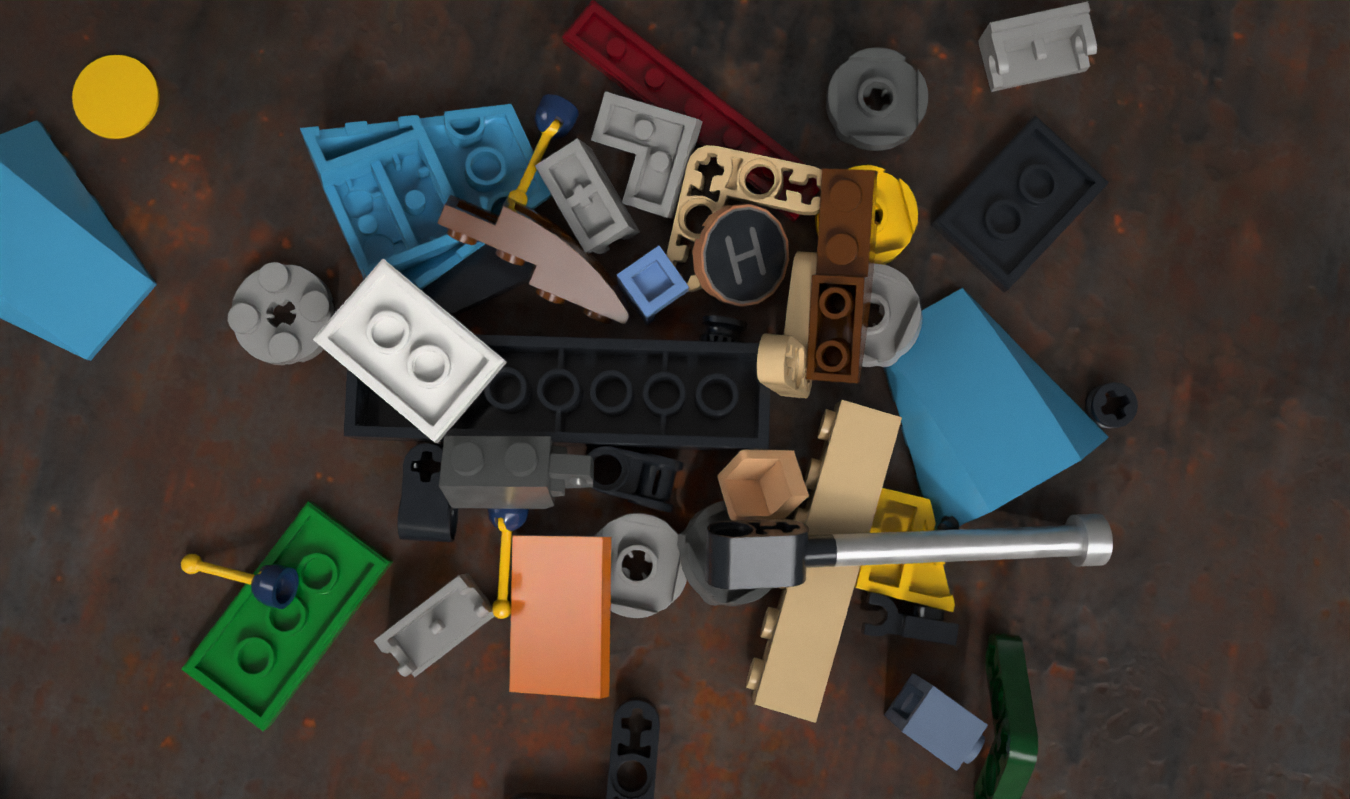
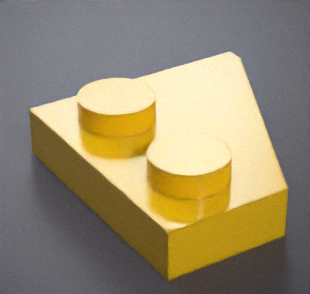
M882 488L870 533L935 530L936 522L930 499ZM945 562L862 565L859 568L855 588L953 612L955 607L954 598L949 592L943 564Z

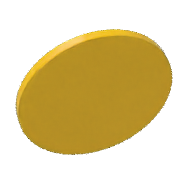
M108 55L96 59L82 70L73 88L72 102L76 116L88 130L104 138L122 139L139 133L152 121L158 109L160 95L154 75L144 64L129 56Z

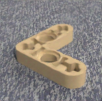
M706 145L698 148L690 156L687 163L667 249V257L674 267H676L677 262L685 263L690 248L687 245L679 246L681 238L685 237L695 242L696 238H700L701 234L691 232L686 225L688 212L696 206H706L714 213L723 206H728L729 199L802 215L819 214L820 197H814L811 205L803 204L802 195L790 190H786V201L778 200L777 198L783 189L784 171L792 172L789 178L791 184L804 186L807 184L808 178L817 179L818 188L821 189L822 170L810 165L719 146ZM711 157H716L717 164L724 169L722 176L716 175L712 178L709 190L712 194H720L718 202H714L705 196H691L693 188L703 192L705 176L698 171L700 164L708 165ZM756 167H766L774 174L773 187L762 195L751 193L746 186L748 173ZM691 275L687 283L689 286L688 292L702 289L697 276Z
M797 251L795 254L784 335L765 333L761 337L758 348V380L780 396L806 399L811 391L812 380L806 379L812 275L816 274L817 253Z

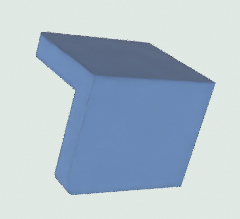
M657 246L617 274L619 288L646 325L655 320L656 313L689 291V286L660 246Z

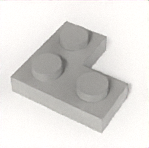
M605 91L591 141L636 154L622 204L666 218H674L687 163L694 152L703 121Z

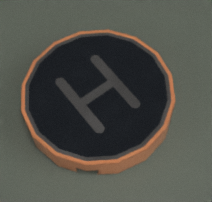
M752 204L723 206L709 215L702 225L705 227L701 231L700 238L695 239L692 251L694 272L701 287L710 296L716 297L723 303L740 307L759 304L776 291L785 277L788 266V239L781 223L768 210Z

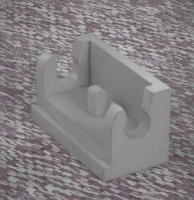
M1088 1L990 22L978 40L990 91L994 92L1087 71L1090 67L1088 55L1097 53L1096 38L1089 15L1090 7Z
M578 138L535 165L585 253H605L610 250L608 245L620 238L627 240L640 233L592 148Z
M468 573L461 574L381 634L374 642L383 653L388 654L390 652L400 664L397 667V671L402 676L406 677L412 674L415 678L494 617L492 604Z

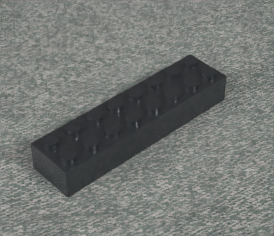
M474 334L507 363L444 435L551 436L554 446H612L616 448L712 451L768 450L770 389L760 383L757 377V354L760 343ZM347 369L344 417L345 437L357 440L434 442Z

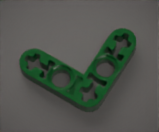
M991 633L986 648L985 664L995 738L976 783L973 799H1021L1035 768L1038 755V733L1022 638L1019 635Z

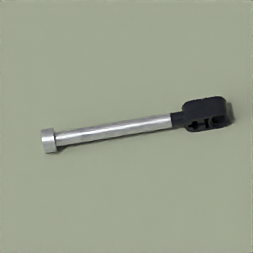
M1101 514L1071 515L1067 519L1066 524L1062 526L808 535L809 527L806 524L790 519L719 521L707 526L705 581L713 587L728 590L794 587L806 581L807 568L1068 557L1069 561L1077 567L1102 566L1111 557L1113 538L1110 525Z

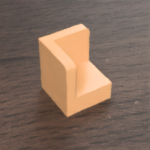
M745 449L740 451L717 475L727 511L732 521L785 519L809 497L795 453L792 450Z

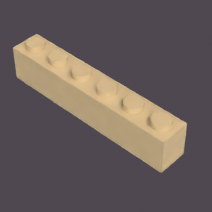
M845 400L836 403L834 411L825 409L817 438L825 440L819 460L811 458L804 479L806 488L811 489L805 509L797 507L793 520L802 522L809 527L808 535L870 533L902 417ZM860 566L807 568L806 581L803 584L794 587H779L782 591L777 609L768 607L761 628L760 637L768 639L763 658H753L747 676L746 688L753 690L751 698L755 705L816 723Z

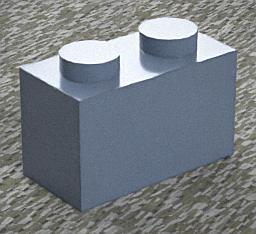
M912 673L884 714L904 734L956 771L963 762L968 764L973 761L985 742V736L982 733L988 726L986 723L914 673Z

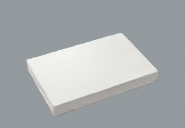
M382 259L313 338L317 344L435 443H439L507 363L385 259Z

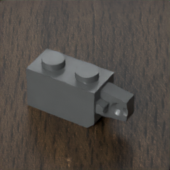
M444 436L439 487L452 508L546 509L554 506L555 497L565 496V488L593 487V458L587 455L567 454L566 447L553 445L551 436Z

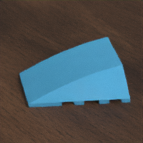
M512 104L445 111L443 116L419 118L418 115L398 117V121L367 124V121L345 123V127L319 130V126L300 128L325 195L363 280L382 259H385L420 290L485 245L480 241H477L476 245L459 242L447 235L448 228L437 224L449 196L453 195L499 215L506 197H508L511 191L517 189L534 153ZM538 170L526 192L528 197L526 206L531 209H535L552 197Z
M36 120L0 134V318L91 361L154 289L157 283L122 234L112 226L105 216L102 206L87 191L77 177V171L50 139L51 135L44 125Z
M963 288L922 310V327L914 345L896 363L883 367L893 402L896 403L899 416L902 417L901 430L906 446L908 445L912 457L920 495L931 501L936 522L935 530H937L938 524L941 523L942 518L946 515L947 517L953 516L956 518L959 526L994 511L1081 461L1109 438Z

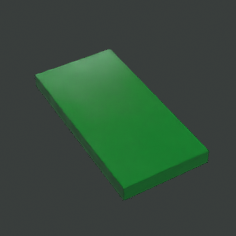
M308 501L253 573L256 575L265 565L273 564L294 568L298 573L299 584L297 593L290 605L284 609L266 606L254 597L251 592V585L245 584L181 670L260 730L265 731L269 729L393 561L316 503Z

